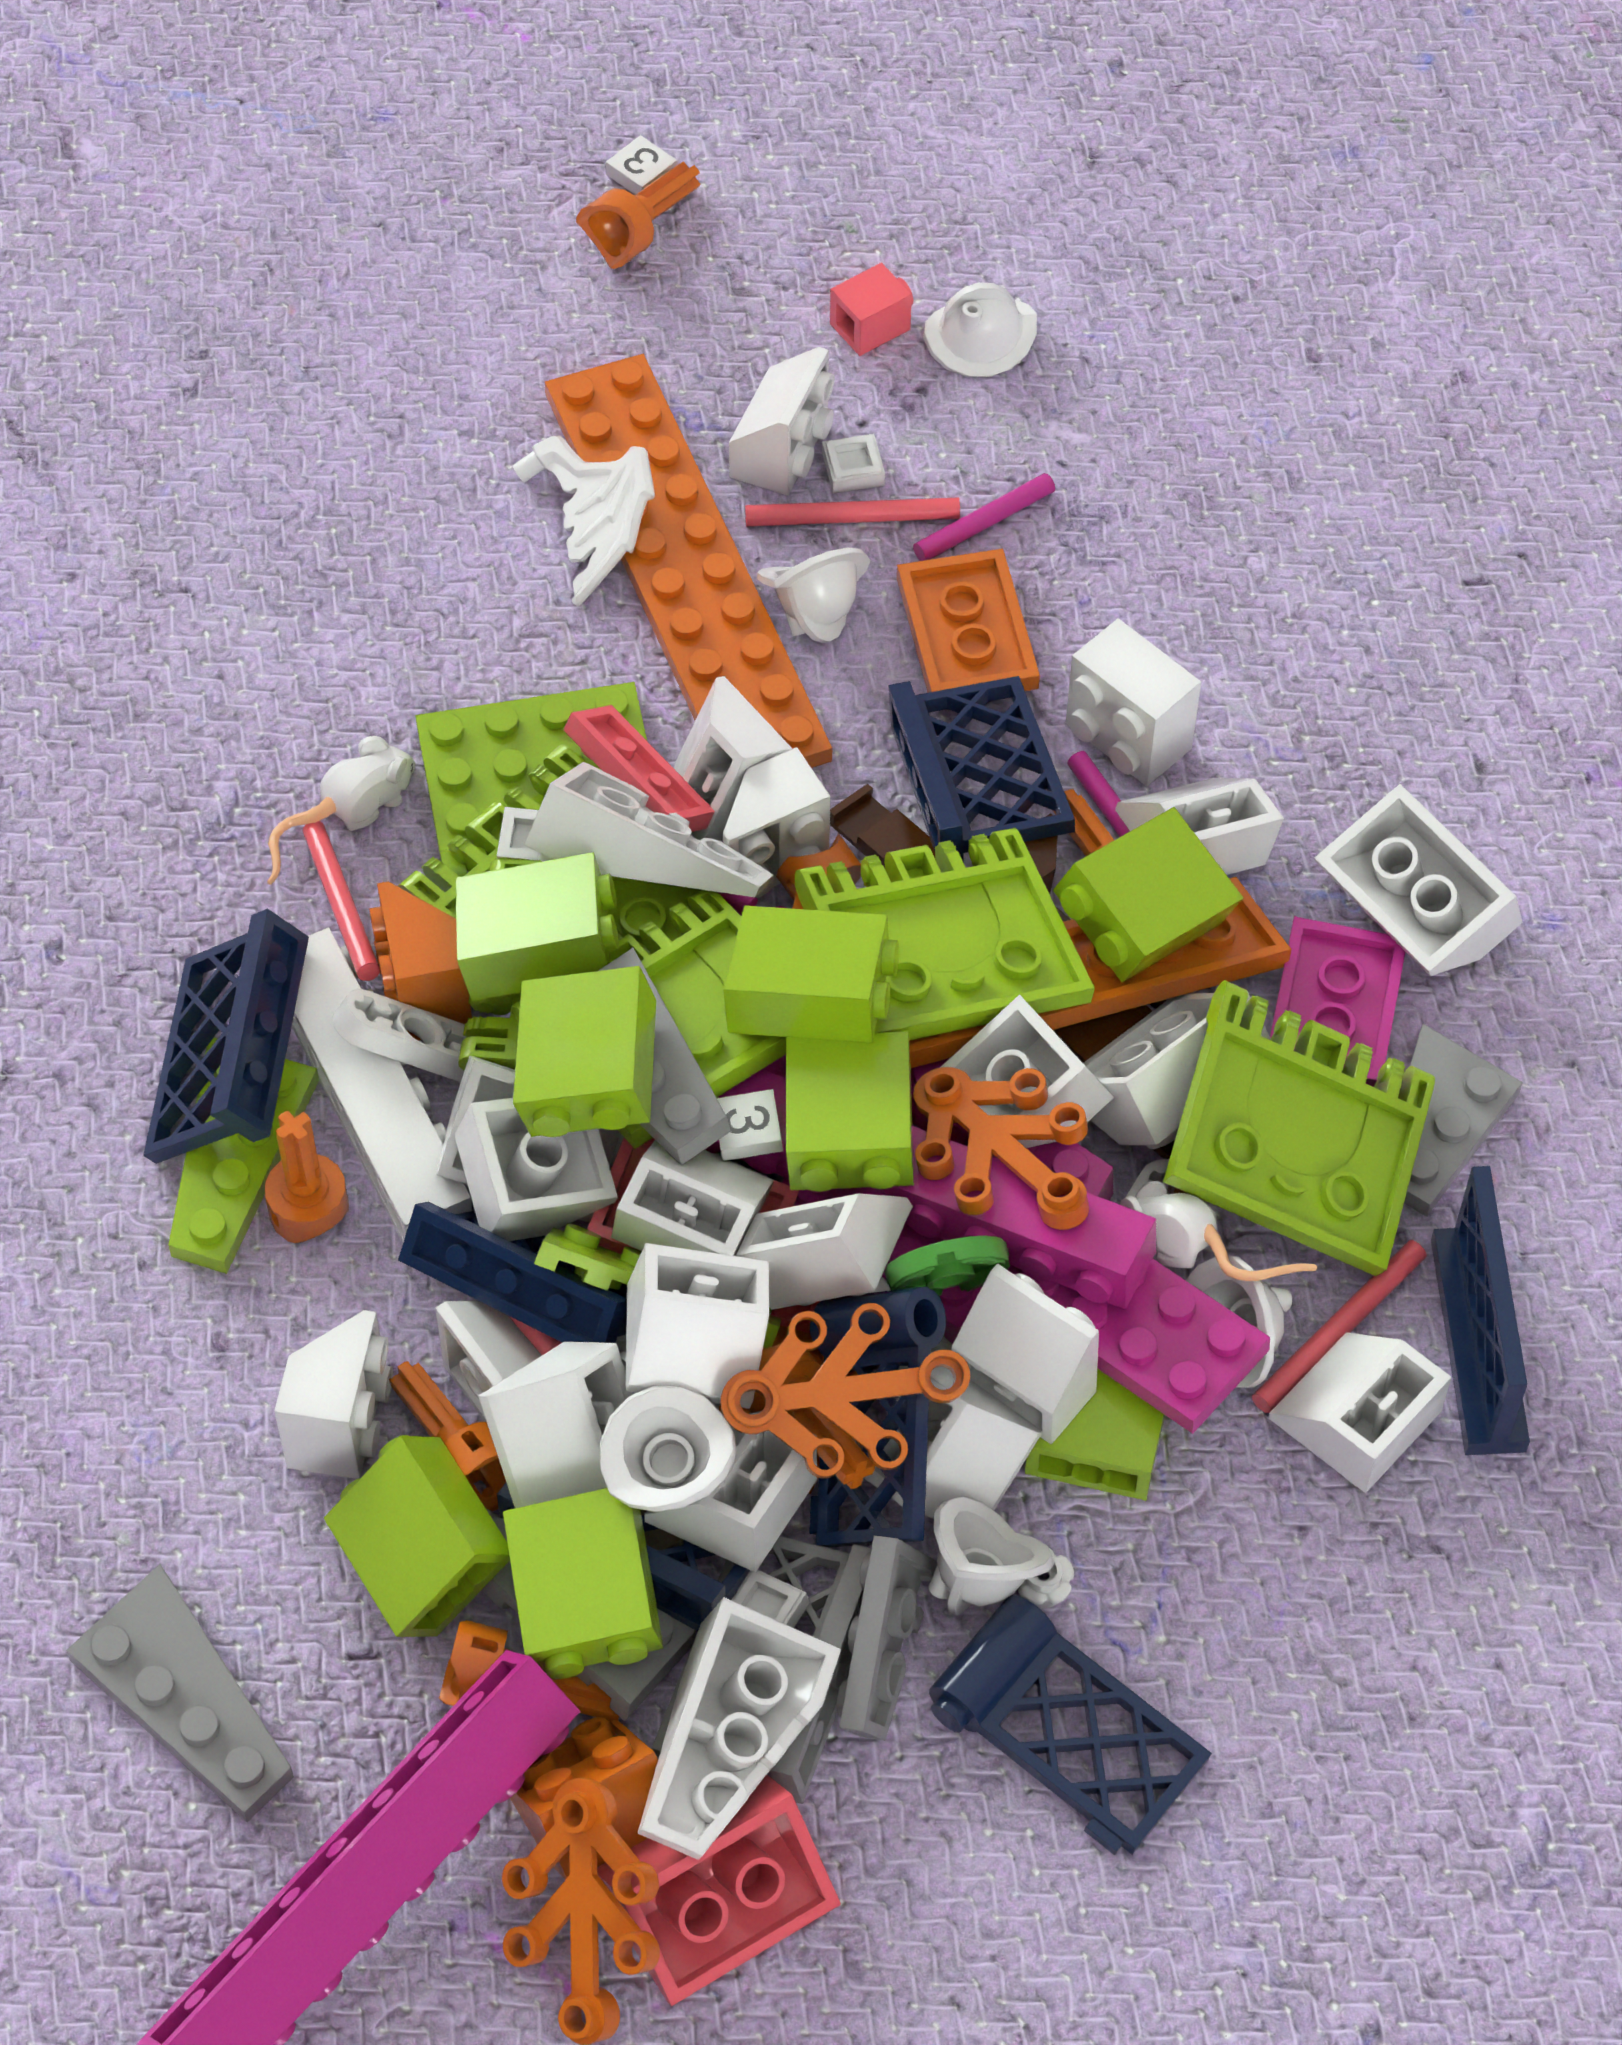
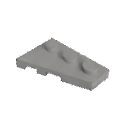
M1422 1023L1410 1066L1417 1067L1434 1075L1435 1085L1404 1203L1427 1217L1517 1098L1523 1082Z
M874 1535L871 1552L866 1553L862 1560L860 1585L864 1592L860 1615L855 1616L852 1620L848 1635V1646L852 1653L848 1679L841 1683L837 1695V1713L841 1718L839 1728L860 1737L884 1741L906 1674V1662L900 1649L904 1639L908 1638L911 1633H918L924 1614L922 1608L917 1606L916 1597L921 1581H931L938 1565L936 1560L898 1538Z

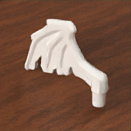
M551 436L533 445V451L513 464V468L524 483L546 469L557 476L565 493L574 494L563 506L565 513L564 528L567 531H573L566 542L568 557L572 563L584 562L591 556L587 568L573 580L574 597L572 598V603L578 607L592 594L621 560L626 552H633L646 503L648 500L654 499L655 490L648 451L645 448L630 447L627 453L616 461L585 462L574 452L564 438L561 436Z

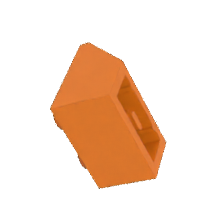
M389 881L377 883L380 906L369 908L375 940L376 957L384 986V996L466 1024L468 1018H472L471 1005L468 1004L469 993L457 962L456 918ZM407 1031L416 1040H421L415 1034Z
M603 1717L592 1718L576 1726L571 1732V1737L565 1739L555 1750L546 1755H540L524 1772V1783L510 1799L538 1844L555 1824L552 1810L554 1798L559 1788L572 1779L584 1777L594 1779L607 1787L613 1794L617 1804V1818L613 1828L629 1848H632L648 1839L637 1833L658 1759L655 1752L620 1721H609ZM579 1804V1815H580V1818H581V1820H582V1819H583V1809H582L581 1805ZM569 1851L553 1867L564 1879L570 1875ZM597 1853V1867H598V1866H600V1865H602V1864H604V1863H606V1862H605V1861L603 1860V1858Z

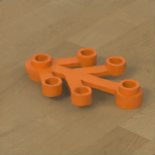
M941 1067L925 1073L917 1081L913 1091L915 1105L919 1112L928 1119L926 1140L922 1141L915 1150L919 1173L929 1180H940L947 1177L955 1166L950 1146L953 1124L958 1123L969 1133L965 1173L954 1185L957 1206L963 1213L967 1215H980L988 1211L993 1205L994 1196L990 1174L992 1156L994 1155L1037 1193L1040 1216L1046 1225L1054 1229L1066 1230L1080 1225L1086 1219L1089 1213V1203L1083 1182L1069 1173H1054L1017 1141L1056 1140L1064 1145L1076 1144L1082 1141L1088 1132L1084 1109L1076 1103L1066 1102L1055 1106L1049 1115H988L979 1107L981 1105L1015 1104L1016 1107L1022 1110L1040 1108L1048 1099L1046 1079L1042 1072L1026 1068L1017 1071L1010 1081H972L967 1073L960 1069ZM1026 1087H1037L1032 1092H1021ZM1072 1120L1077 1122L1069 1127L1060 1126L1065 1121ZM932 1156H943V1158L937 1162L927 1161L928 1158ZM971 1191H982V1194L977 1197L965 1196Z
M866 1303L856 1309L850 1321V1329L810 1381L782 1385L804 1352L817 1349L826 1338L827 1326L824 1319L813 1311H803L792 1318L787 1330L788 1336L761 1371H742L734 1375L726 1383L721 1394V1411L725 1420L735 1430L749 1435H756L766 1431L771 1432L805 1459L806 1468L812 1475L818 1478H830L836 1475L844 1464L845 1456L841 1445L830 1438H817L787 1412L814 1408L866 1448L870 1461L877 1468L892 1470L900 1466L907 1457L908 1444L906 1439L895 1430L883 1429L851 1403L922 1393L933 1402L950 1403L958 1399L967 1389L970 1382V1369L966 1360L960 1354L944 1349L929 1354L923 1360L920 1367L845 1377L868 1346L880 1341L890 1327V1317L885 1308L876 1303ZM866 1312L877 1314L882 1322L881 1330L872 1335L864 1333L858 1324L860 1315ZM810 1320L817 1325L819 1336L815 1341L806 1343L798 1339L795 1327L800 1321ZM936 1367L949 1369L954 1378L952 1387L945 1390L936 1388L930 1378L932 1370ZM754 1391L763 1397L765 1405L760 1413L748 1414L742 1409L740 1399L746 1392ZM890 1438L898 1444L900 1453L896 1460L891 1462L884 1461L878 1456L876 1445L879 1440ZM822 1446L831 1448L836 1454V1464L828 1470L818 1468L812 1458L814 1450Z
M584 1777L569 1780L559 1788L554 1798L552 1810L555 1824L528 1857L513 1859L503 1869L502 1883L508 1895L515 1899L535 1897L544 1892L548 1883L549 1871L569 1851L570 1875L529 1924L513 1927L505 1934L503 1952L508 1962L515 1967L539 1964L548 1954L549 1943L570 1919L571 1994L566 1997L560 2007L558 2022L562 2032L573 2042L580 2045H589L611 2038L618 2029L620 2022V2010L615 1997L605 1988L599 1987L598 1922L615 1942L613 1958L620 1971L628 1975H634L652 1970L660 1958L659 1944L651 1933L642 1931L620 1902L624 1905L632 1906L651 1901L658 1892L659 1879L655 1869L650 1864L641 1862L613 1828L617 1818V1804L611 1791L596 1780ZM579 1804L581 1805V1807H582V1809H583V1819H582V1820H581L580 1815H579ZM597 1853L615 1872L612 1879L614 1895L598 1876ZM523 1868L526 1869L529 1875V1884L527 1888L524 1886L521 1879V1873ZM633 1873L637 1875L640 1882L638 1894L634 1892L631 1885ZM524 1936L528 1939L530 1944V1951L528 1955L525 1954L522 1947V1939ZM634 1942L641 1951L639 1963L635 1961L632 1954ZM582 2010L586 2017V2024L582 2020Z

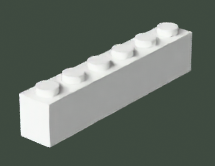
M328 927L308 935L309 940L292 1028L312 1067L317 1068L319 1081L403 1243L415 1204L429 1201L453 1214L473 1211V1202L467 1184L436 1175L447 1130L441 1122L433 1125L426 1111L430 1110L431 1106L418 1077L408 1079L402 1067L407 1065L406 1063L356 1047L344 1040L336 1031L332 1021L333 1014L350 991L361 989L356 980L358 976L346 945L339 947Z

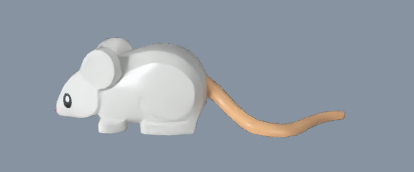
M369 736L361 740L358 744V751L361 757L342 760L333 765L323 776L320 783L321 803L308 811L284 819L271 832L268 845L273 871L267 883L271 885L279 876L281 867L279 838L286 830L294 826L316 823L332 814L343 820L349 831L368 826L379 817V807L382 805L385 807H396L402 803L401 790H405L408 787L411 774L415 770L413 758L401 749L390 746L381 737Z
M1149 1181L1141 1187L1136 1197L1130 1195L1120 1202L1122 1206L1156 1218V1261L1162 1265L1175 1268L1194 1267L1197 1254L1203 1250L1213 1252L1221 1270L1227 1276L1237 1280L1259 1281L1289 1273L1317 1270V1265L1306 1263L1284 1265L1259 1271H1247L1234 1267L1229 1261L1226 1248L1217 1232V1219L1212 1208L1202 1199L1190 1194H1169L1166 1185L1159 1181Z

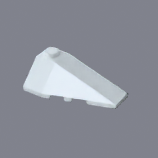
M582 762L550 783L524 844L539 852L538 858L542 862L594 852L601 875L610 873L614 877L748 897H756L770 885L774 876L719 840L702 838L699 841L691 836L692 831L688 827L690 821L677 813L666 815L653 812L645 807L649 799L647 794L586 762Z
M723 1597L701 1623L679 1684L637 1834L699 1860L748 1800V1797L768 1772L784 1755L804 1727L823 1706L841 1649Z

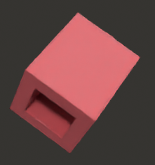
M881 262L830 289V325L861 356L910 330L911 306L913 305L911 289L902 278H896Z

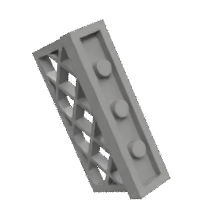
M779 1536L768 1554L775 1555L781 1568L768 1575L783 1582L789 1581L792 1586L804 1591L796 1578L797 1576L817 1566L838 1570L831 1587L808 1598L810 1603L800 1617L801 1619L808 1615L815 1628L813 1637L841 1649L823 1706L767 1774L789 1791L796 1803L803 1804L837 1713V1695L840 1685L849 1676L852 1653L848 1646L849 1629L854 1617L860 1615L864 1592L860 1585V1568L866 1553L871 1552V1548L853 1544L850 1553ZM786 1558L793 1559L795 1561L788 1563ZM726 1559L718 1579L719 1582L722 1583L733 1568V1562ZM823 1608L821 1616L818 1618L815 1611ZM689 1655L652 1746V1750L658 1758Z

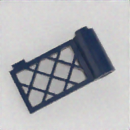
M928 1287L874 1292L861 1296L850 1295L823 1300L817 1304L813 1311L824 1319L827 1326L826 1338L821 1346L817 1348L822 1356H824V1362L850 1329L852 1315L858 1307L866 1303H876L888 1312L890 1317L888 1332L880 1341L870 1344L849 1371H856L858 1375L874 1373L872 1369H877L875 1373L898 1370L900 1366H908V1368L920 1367L923 1360L931 1354V1349L940 1344L946 1328V1314L942 1300L934 1290ZM866 1312L860 1315L858 1324L864 1333L872 1335L881 1330L882 1322L877 1314ZM811 1321L810 1335L812 1340L815 1341L819 1336V1329ZM923 1393L901 1396L898 1401L894 1397L877 1399L888 1412L880 1426L885 1430L897 1431L900 1428L905 1434L908 1454L903 1463L892 1470L880 1469L886 1477L871 1498H869L861 1486L850 1489L836 1475L830 1478H819L818 1496H811L809 1534L816 1535V1545L828 1548L853 1546V1544L872 1545L874 1535L898 1538L903 1542L924 1541L929 1399ZM875 1400L853 1402L852 1405L866 1414ZM890 1438L881 1439L876 1445L877 1454L882 1460L891 1462L892 1460L883 1450L890 1441ZM863 1447L862 1451L868 1456V1450ZM820 1457L819 1468L822 1470L830 1469ZM896 1491L903 1499L902 1527H891L881 1514V1511ZM850 1496L861 1511L846 1531H839V1508L846 1498Z
M1011 1595L1003 1601L929 1689V1695L934 1703L931 1706V1711L945 1727L957 1733L965 1729L982 1735L1090 1822L1086 1825L1084 1832L1113 1855H1116L1121 1847L1130 1854H1134L1212 1754L1057 1633L1053 1622L1041 1609L1018 1595ZM1058 1657L1080 1674L1083 1694L1048 1696L1045 1673ZM1092 1684L1102 1692L1093 1693ZM1036 1685L1038 1697L1025 1698ZM1119 1704L1131 1714L1134 1734L1099 1736L1095 1706ZM1084 1706L1089 1737L1054 1740L1050 1709ZM1040 1710L1044 1741L1019 1742L1004 1730L1001 1725L1012 1712ZM1143 1724L1153 1732L1144 1733ZM1170 1744L1188 1758L1189 1762L1178 1775L1151 1777L1146 1746ZM1136 1746L1140 1778L1106 1780L1101 1749ZM1091 1750L1095 1781L1071 1783L1059 1773L1056 1752ZM1046 1753L1047 1763L1036 1754ZM1153 1789H1166L1155 1803ZM1142 1790L1146 1815L1133 1831L1110 1813L1108 1793ZM1088 1794H1097L1098 1803L1090 1798Z

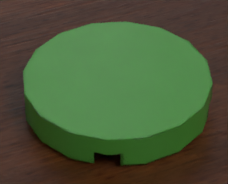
M962 1237L940 1241L905 1253L887 1264L884 1272L890 1291L928 1287L934 1290L940 1297L945 1288L959 1285L961 1291L966 1290L968 1292L982 1287L990 1271L997 1263L1005 1269H1009V1252L1006 1242L999 1237Z

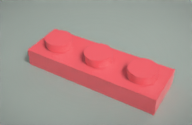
M612 705L572 712L570 714L564 731L581 748L583 754L593 760L602 771L647 794L649 799L645 807L653 812L669 815V813L679 814L690 821L688 827L692 832L707 829L715 811Z

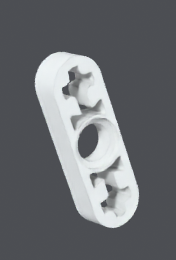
M364 989L350 991L333 1014L332 1021L336 1031L350 1044L461 1082L464 1071L458 1066L461 1042L466 1038L463 1036L465 1024ZM407 1031L415 1034L423 1043L413 1038Z

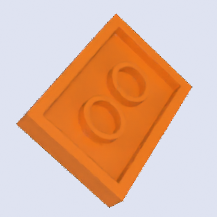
M1003 548L897 565V582L928 693L1019 676L1024 691L1039 689V670Z

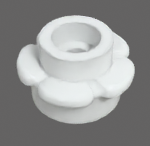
M1052 1549L1050 1551L1054 1564L1046 1572L1049 1575V1579L1042 1581L1037 1576L1028 1578L1017 1589L1021 1597L1029 1600L1041 1609L1053 1607L1065 1600L1072 1588L1069 1583L1074 1578V1569L1071 1562L1063 1555L1056 1556Z

